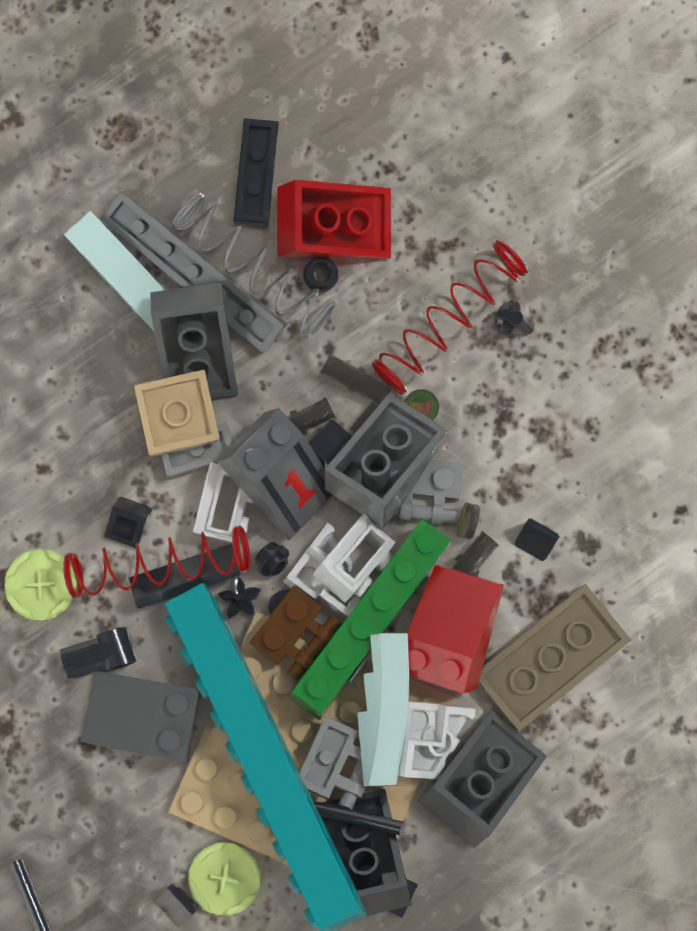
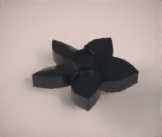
M237 576L233 582V591L225 590L218 593L222 600L230 603L227 609L228 619L236 616L240 610L247 615L254 616L255 607L250 601L258 598L261 589L255 587L246 589L243 580Z

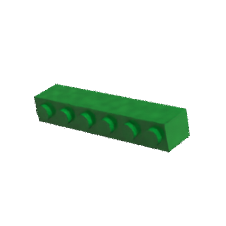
M422 519L293 689L291 693L292 701L319 721L365 658L372 652L370 635L386 633L431 573L434 566L446 553L451 543L450 538Z

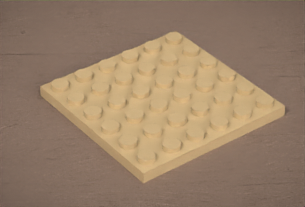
M256 612L240 650L300 773L325 716L359 731L357 713L367 711L364 674L373 672V662L367 660L352 683L348 682L319 721L291 700L293 689L302 679L301 677L297 681L287 673L295 660L286 655L277 666L249 644L269 618ZM304 632L294 646L303 652L314 636ZM409 678L408 700L453 705L455 697ZM210 715L168 813L280 861L272 845V842L277 839L271 827L266 829L257 814L256 809L261 807L255 794L249 795L241 780V776L245 774L240 761L234 763L226 749L225 743L230 740L224 729L220 731ZM358 732L353 745L360 748V738ZM347 757L339 775L350 779L357 761ZM398 775L396 785L367 786L364 793L385 788L392 819L403 821L421 778ZM334 787L328 800L311 792L309 793L314 801L327 802L340 799L344 792Z

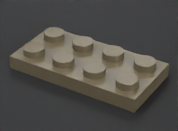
M584 584L484 665L479 684L519 732L623 648L631 639L589 587Z

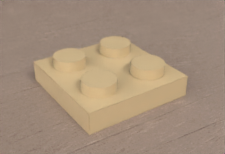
M205 370L134 385L150 457L220 442Z

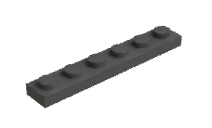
M126 191L119 192L100 218L182 287L222 282L228 325L262 353L267 352L287 326L285 321Z

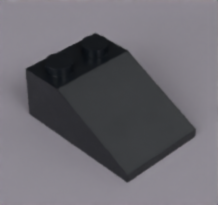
M385 788L363 793L362 797L357 798L353 810L392 819ZM335 799L322 803L340 806V799ZM322 818L368 913L365 916L412 905L396 835Z

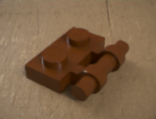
M293 586L249 644L277 666L286 655L290 656L295 662L288 669L287 673L298 681L305 671L309 670L316 657L326 644L330 642L343 623L331 615L323 626L314 619L323 607L296 586ZM308 629L315 636L302 652L294 645Z

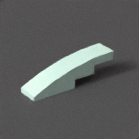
M89 210L63 235L154 332L150 292L162 291L164 289Z
M379 633L370 635L373 672L364 674L367 711L357 713L364 787L396 785L404 749L408 716L407 633Z

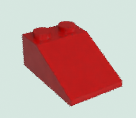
M296 179L278 186L277 257L313 259L316 257L328 259H390L391 188Z
M436 564L407 631L409 676L463 694L476 690L504 584Z

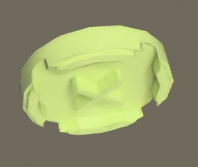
M38 549L24 552L12 562L6 572L5 593L8 602L16 612L28 619L45 621L57 618L68 610L74 598L70 596L66 588L63 573V556L52 550ZM70 565L71 579L76 592L77 580L74 570Z
M218 842L204 848L194 858L189 870L188 886L193 899L203 910L216 915L231 916L245 910L255 900L261 887V871L256 858L245 847L233 842Z

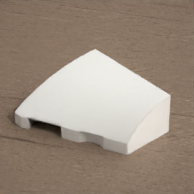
M327 523L283 583L290 588L296 586L323 607L321 610L329 617L333 615L343 623L366 591L360 597L354 593L345 603L312 575L338 544L333 536L335 532L333 526ZM348 557L340 568L354 579L357 574L353 571L352 561Z
M408 700L405 742L398 775L412 778L438 779L445 767L446 757L455 750L460 741L457 738L467 719L472 720L474 718L476 709Z

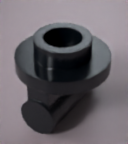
M511 300L498 309L495 323L500 334L507 336L513 331L514 327L525 335L533 332L534 324L520 312L521 308L518 302Z

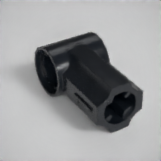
M127 626L96 635L95 639L59 649L68 679L78 678L102 669H106V671L137 662Z

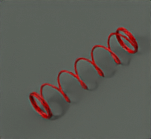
M496 240L493 243V248L510 273L488 260L478 259L474 262L476 278L488 297L466 284H451V297L465 321L441 307L428 306L426 310L427 319L442 346L418 331L412 329L403 331L405 346L419 370L390 353H380L379 360L375 359L372 362V366L379 376L397 393L404 395V393H407V388L396 374L382 362L383 356H389L416 373L425 375L423 368L406 340L407 332L419 335L444 352H448V347L429 315L430 309L444 312L467 328H472L471 323L453 293L454 286H462L474 292L491 305H496V302L478 274L476 267L478 262L487 263L516 282H519V278L515 273L520 276L528 274V268L524 261L507 244Z
M242 526L234 527L232 531L233 559L230 569L225 572L220 570L215 563L208 547L205 533L202 531L199 569L194 577H190L181 567L174 550L172 538L169 536L168 567L166 575L161 582H156L149 574L140 552L139 543L136 542L135 574L131 585L128 587H123L117 581L109 564L106 548L103 547V578L101 586L96 592H90L85 587L83 571L77 555L72 552L67 553L63 562L66 588L74 599L80 598L83 590L92 596H96L104 586L108 568L117 586L128 591L137 580L139 560L147 577L154 584L161 586L169 576L172 555L181 573L189 580H195L203 567L205 549L213 566L222 575H228L232 571L235 561L238 569L244 573V571L247 572L249 570L251 562L248 538ZM239 536L242 544L243 560L240 551ZM70 560L77 578L76 592L71 579Z

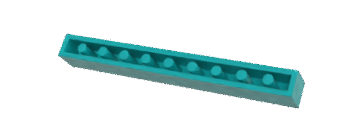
M202 583L166 602L165 605L170 614L165 617L166 622L175 636L180 635L185 645L180 648V651L189 667L195 666L199 678L195 679V683L203 698L209 697L214 709L210 711V714L217 728L220 731L224 729L230 740L225 743L230 757L234 763L239 761L245 772L241 776L244 787L250 796L255 794L261 807L256 809L257 814L266 829L271 827L277 839L272 842L278 858L281 862L287 860L292 874L288 875V879L293 890L298 896L303 894L308 907L304 909V913L309 924L314 930L319 928L320 931H337L367 915L368 913L213 592Z

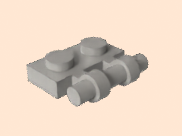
M431 460L411 493L393 517H399V521L410 522V519H423L431 521V525L442 526V523L457 524L458 510L445 509L444 504L445 499L459 501L464 464ZM413 495L433 497V507L412 505Z
M325 716L300 771V775L308 791L324 799H329L334 787L342 790L344 793L339 805L344 808L353 809L357 798H361L365 791L363 786L361 749L353 745L359 731ZM347 757L357 761L350 779L339 775Z

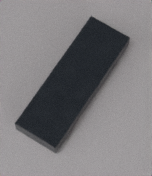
M244 118L233 218L234 224L269 227L279 121Z
M232 544L210 551L220 570L228 571L233 559ZM205 552L202 570L195 580L186 578L179 570L176 562L171 563L167 580L161 586L154 584L144 572L138 574L137 580L131 589L138 609L179 596L202 583L209 586L239 576L241 573L235 561L232 571L228 575H222L213 566L207 552ZM201 554L179 561L188 576L194 577L197 574ZM168 565L148 572L156 582H161L166 575ZM134 576L129 577L130 585L133 581Z

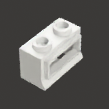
M210 462L193 533L195 536L201 537V532L203 531L208 539L232 544V531L235 526H242L247 533L250 517H245L244 514L247 502L252 504L254 502L239 487L229 530L213 528L212 523L224 476H230L219 464Z
M363 513L312 575L346 603L354 593L360 597L373 582L368 575L374 568L381 572L394 557L389 550L396 542L374 525L367 515ZM364 539L377 551L353 579L340 566Z

